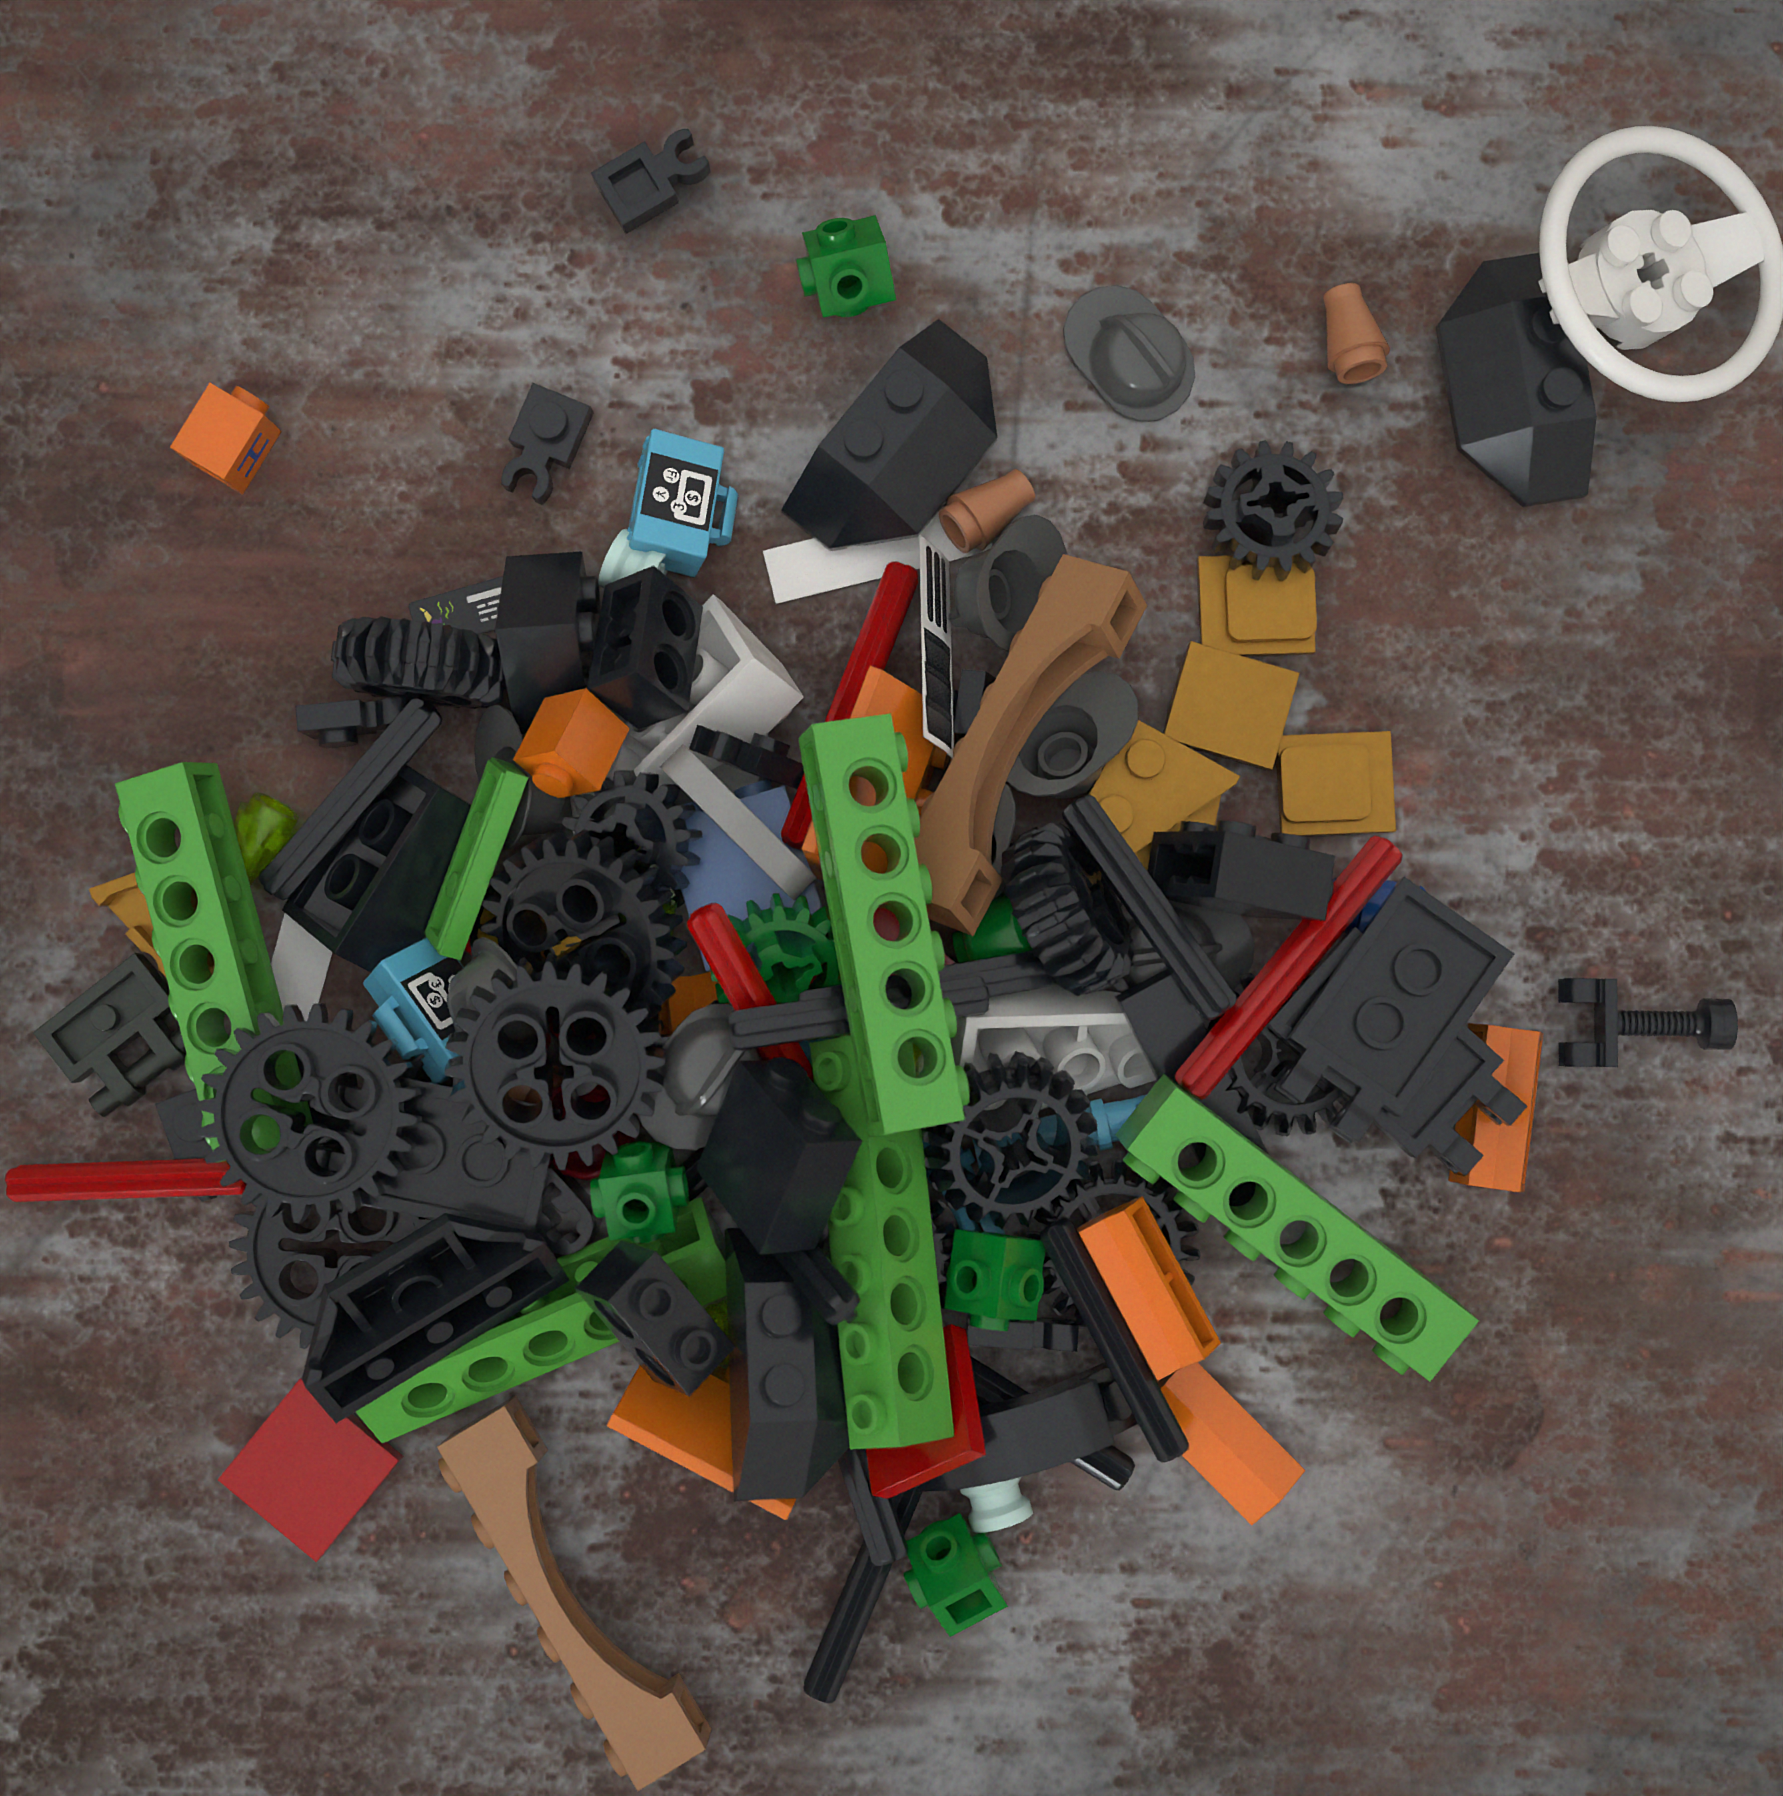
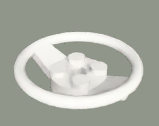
M1635 126L1608 133L1590 142L1574 155L1556 178L1548 194L1540 225L1539 252L1543 278L1538 282L1542 293H1547L1552 310L1549 313L1553 324L1561 325L1574 347L1594 368L1614 383L1641 396L1660 401L1689 402L1714 397L1728 391L1741 383L1759 366L1771 349L1783 319V244L1777 225L1765 200L1740 167L1714 146L1685 132L1657 126ZM1653 153L1681 160L1709 177L1727 195L1740 213L1691 225L1688 218L1677 210H1669L1663 214L1654 210L1630 211L1584 240L1580 245V248L1583 249L1579 253L1577 261L1570 264L1567 261L1566 235L1568 220L1579 190L1597 169L1609 161L1624 155ZM1757 264L1759 266L1760 299L1756 318L1748 337L1729 360L1705 373L1678 376L1644 368L1619 353L1597 331V328H1599L1609 338L1620 341L1615 347L1622 350L1645 348L1692 321L1699 309L1708 305L1712 300L1714 287Z

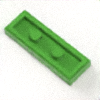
M494 757L487 761L425 930L427 939L439 955L460 961L528 777L514 764Z

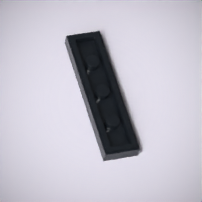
M1167 968L1115 996L1156 1080L1158 1081L1165 1074L1177 1083L1175 1080L1176 1072L1207 1036L1208 1031L1196 1007ZM1227 1072L1207 1098L1197 1100L1268 1154L1248 1112L1246 1111L1242 1114L1237 1112L1242 1101L1237 1089L1225 1091L1233 1082ZM1202 1142L1189 1144L1198 1163H1200L1205 1156L1206 1144ZM1246 1181L1238 1184L1230 1194L1229 1205L1242 1206L1248 1203L1255 1193V1182Z

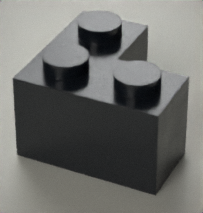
M582 551L506 556L495 632L512 715L519 726L521 734L527 733L544 698L587 689L592 663L590 651H594L597 634L594 614H600V590L597 576H586Z

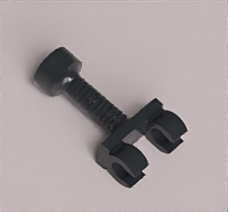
M1558 979V1003H1594V1043L1559 1042V1066L1618 1067L1619 1035L1693 1036L1697 1038V1042L1703 1050H1731L1736 1043L1738 1017L1735 1004L1731 999L1703 998L1699 1001L1697 1010L1692 1012H1652L1642 1010L1640 1012L1638 1010H1628L1626 1012L1625 1010H1618L1617 979Z

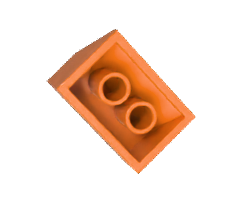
M869 666L850 719L891 714L894 732H901L907 746L908 767L906 772H902L906 798L914 799L920 818L924 802L929 795L934 793L927 790L934 769L936 767L945 770L950 756L923 737L922 694L885 671ZM954 733V744H955L956 734ZM859 776L850 777L849 791L853 799L861 805L874 806L876 792L873 785L865 778ZM812 819L802 851L812 873L817 877L816 879L823 881ZM863 842L861 858L864 865L872 872L885 874L888 866L885 851L873 842Z
M639 1365L614 1410L607 1427L733 1492L729 1366L727 1370L717 1366L689 1397L655 1382ZM796 1499L754 1500L750 1502L787 1520Z

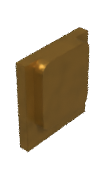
M1233 555L1199 556L1197 558L1200 644L1244 657L1313 655L1316 652L1315 573L1312 568L1304 573L1295 563H1292L1291 571L1286 580L1279 581L1274 567H1266L1261 578L1257 580L1253 579V564L1244 561L1235 570L1229 567Z
M1190 641L1183 664L1178 673L1163 734L1187 747L1271 771L1274 767L1300 673Z
M1391 731L1282 735L1276 756L1280 833L1299 836L1396 832Z

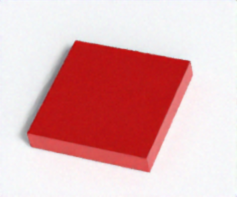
M953 1324L943 1327L955 1437L904 1447L866 1449L873 1496L889 1499L986 1455L965 1328Z
M300 1378L218 1478V1481L317 1562L404 1456L387 1442L381 1443L368 1426L354 1414L335 1423L305 1388L303 1380Z

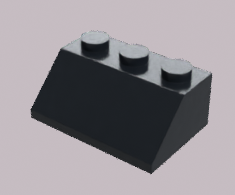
M406 764L299 889L288 899L282 911L332 953L372 973L383 959L423 939L472 804Z

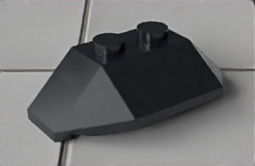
M1540 253L1483 261L1435 327L1456 448L1486 476L1510 492V497L1522 507L1584 498L1588 495L1597 419L1587 360L1574 347L1561 325L1553 324L1549 313L1552 310L1547 293H1542L1538 282L1543 278L1540 266Z
M940 319L900 346L818 445L782 507L781 512L829 551L918 537L948 501L949 496L953 495L997 441L987 357Z
M444 1213L324 1285L302 1376L305 1388L333 1421L338 1423L570 1280L541 1234Z
M727 1228L724 1231L728 1338L736 1346L729 1353L734 1501L800 1499L811 1490L850 1447L838 1324L831 1325L823 1318L773 1254L760 1255L740 1228Z

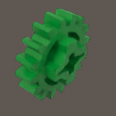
M773 893L770 900V908L761 910L758 904L751 899L746 902L748 917L742 921L735 916L728 915L745 948L754 942L751 952L748 953L777 1004L797 1002L799 994L805 990L842 984L829 909L826 906L819 908L811 915L806 896L800 895L792 907H784L780 894ZM782 961L784 966L780 967L778 962ZM710 968L711 980L718 982L717 978L715 977L713 971ZM818 975L816 979L810 984L812 977ZM719 982L716 983V994L719 1003H730Z

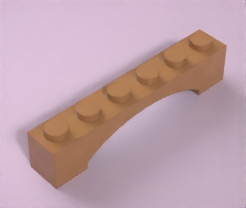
M1063 554L1052 576H1049L1043 582L1038 594V602L1024 628L1019 630L1013 637L1009 655L994 683L990 684L984 691L976 717L965 737L961 738L955 745L953 759H950V765L936 791L929 795L922 807L920 834L918 838H914L918 864L926 865L932 883V901L926 905L928 919L974 936L1003 881V878L994 869L991 862L992 835L1001 794L1019 752L1043 715L1073 682L1107 656L1120 659L1147 607L1143 596L1128 571Z
M513 1396L449 1435L437 1446L442 1455L438 1459L440 1471L449 1487L456 1493L463 1491L475 1512L471 1515L472 1525L480 1541L488 1549L495 1547L508 1568L504 1572V1578L512 1596L521 1606L529 1604L541 1625L537 1628V1634L544 1651L554 1663L561 1660L574 1683L570 1685V1690L579 1711L588 1720L594 1717L607 1739L603 1742L604 1750L615 1772L621 1777L628 1774L636 1790L640 1791L705 1751L711 1727L680 1674L677 1673L673 1677L666 1679L630 1658L595 1625L567 1585L550 1548L538 1501L537 1463L546 1454L548 1449L517 1396Z

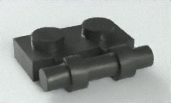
M140 953L132 954L33 1032L71 1083L82 1082L93 1072L97 1073L105 1086L91 1096L89 1102L93 1109L102 1117H107L122 1104L130 1107L146 1094L145 1086L168 1068L176 1071L185 1063L186 1050L180 1027L172 1032L162 1021V1018L171 1012L168 1001L169 986L145 955ZM139 1036H142L151 1050L131 1066H124L116 1054Z

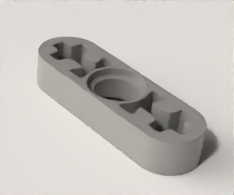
M684 744L660 766L793 901L817 878Z

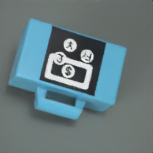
M658 429L651 430L650 435L644 441L642 455L637 464L639 471L629 527L627 529L629 532L627 539L631 549L643 552L656 551L664 553L666 557L661 562L665 564L664 570L695 577L707 557L709 543H715V546H723L731 542L738 493L731 486L726 488L719 484L724 455L723 447ZM716 500L724 502L718 529L712 528Z
M426 937L383 959L364 980L363 985L379 1006L372 1017L388 1039L397 1040L398 1044L395 1049L402 1059H410L412 1056L417 1058L423 1054L425 1057L421 1059L424 1063L422 1068L432 1082L441 1084L451 1078L445 1076L444 1072L448 1060L461 1056L446 1048L450 1033L456 1032L447 1005V995L449 993L450 981L463 966L457 959L439 955Z

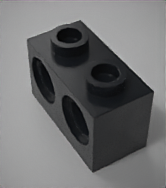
M654 565L605 585L587 689L598 700L638 730L687 713L703 606Z
M621 1240L574 1288L655 1382L689 1397L736 1347L656 1251Z

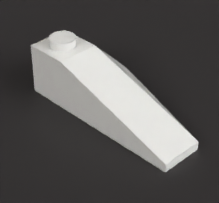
M714 594L702 605L703 612L688 712L639 730L627 722L626 725L630 729L606 776L610 777L612 781L614 771L633 770L636 777L640 772L659 774L658 788L663 784H676L660 766L682 744L689 749L697 725L704 726L713 731L718 730L751 743L754 733L766 736L776 725L782 723L789 716L792 709L804 697L783 664ZM691 751L710 771L723 764L713 758ZM570 796L573 817H579L581 810L574 803V796ZM623 799V800H621V801H619V802H617V803H624L625 799ZM616 804L606 812L604 818L614 814Z
M1053 984L1050 987L990 997L988 1012L984 1015L957 1018L955 1038H950L955 1065H961L962 1068L965 1062L972 1063L979 1073L988 1070L986 1061L989 1053L997 1054L1004 1067H1008L1011 1057L1015 1051L1025 1054L1029 1060L1030 1067L1042 1057L1051 1062L1054 1067V1074L1061 1070L1067 1071L1075 1081L1073 1090L1082 1089L1086 1096L1087 1094L1118 1084H1123L1131 1089L1156 1080L1115 996L1121 994L1119 992L1098 990L1087 995L1076 996L1058 984ZM1199 1013V1015H1200V1017H1201V1019H1202V1021H1203V1023H1204V1025H1205V1027H1206V1029H1207V1031H1208V1027H1209V1022H1210V1021H1207V1020L1203 1019V1017H1202L1201 1014ZM1007 1099L991 1104L983 1110L996 1109L1003 1105ZM1043 1103L1041 1109L1047 1108L1049 1106Z

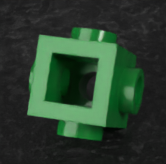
M876 215L853 221L848 218H834L822 222L815 230L802 233L807 256L796 259L798 274L804 297L816 295L823 318L832 315L852 317L865 312L870 306L896 300L886 241Z
M658 1141L627 1143L619 1146L618 1153L614 1155L606 1150L599 1178H592L590 1182V1195L594 1215L596 1218L605 1217L610 1241L628 1238L631 1242L647 1243L658 1240L665 1236L666 1233L676 1232L680 1207L689 1206V1187L685 1167H676L673 1148Z
M955 1229L951 1262L946 1275L947 1292L944 1309L969 1313V1326L988 1330L1008 1331L1010 1320L1036 1321L1038 1304L1044 1289L1042 1273L1045 1247L1042 1241L995 1232Z
M961 1513L947 1520L936 1521L928 1525L919 1535L906 1541L909 1548L907 1556L912 1565L911 1569L903 1573L907 1586L918 1607L923 1609L928 1606L949 1637L1008 1607L993 1574L994 1570L1002 1567L996 1549L986 1532L974 1535Z

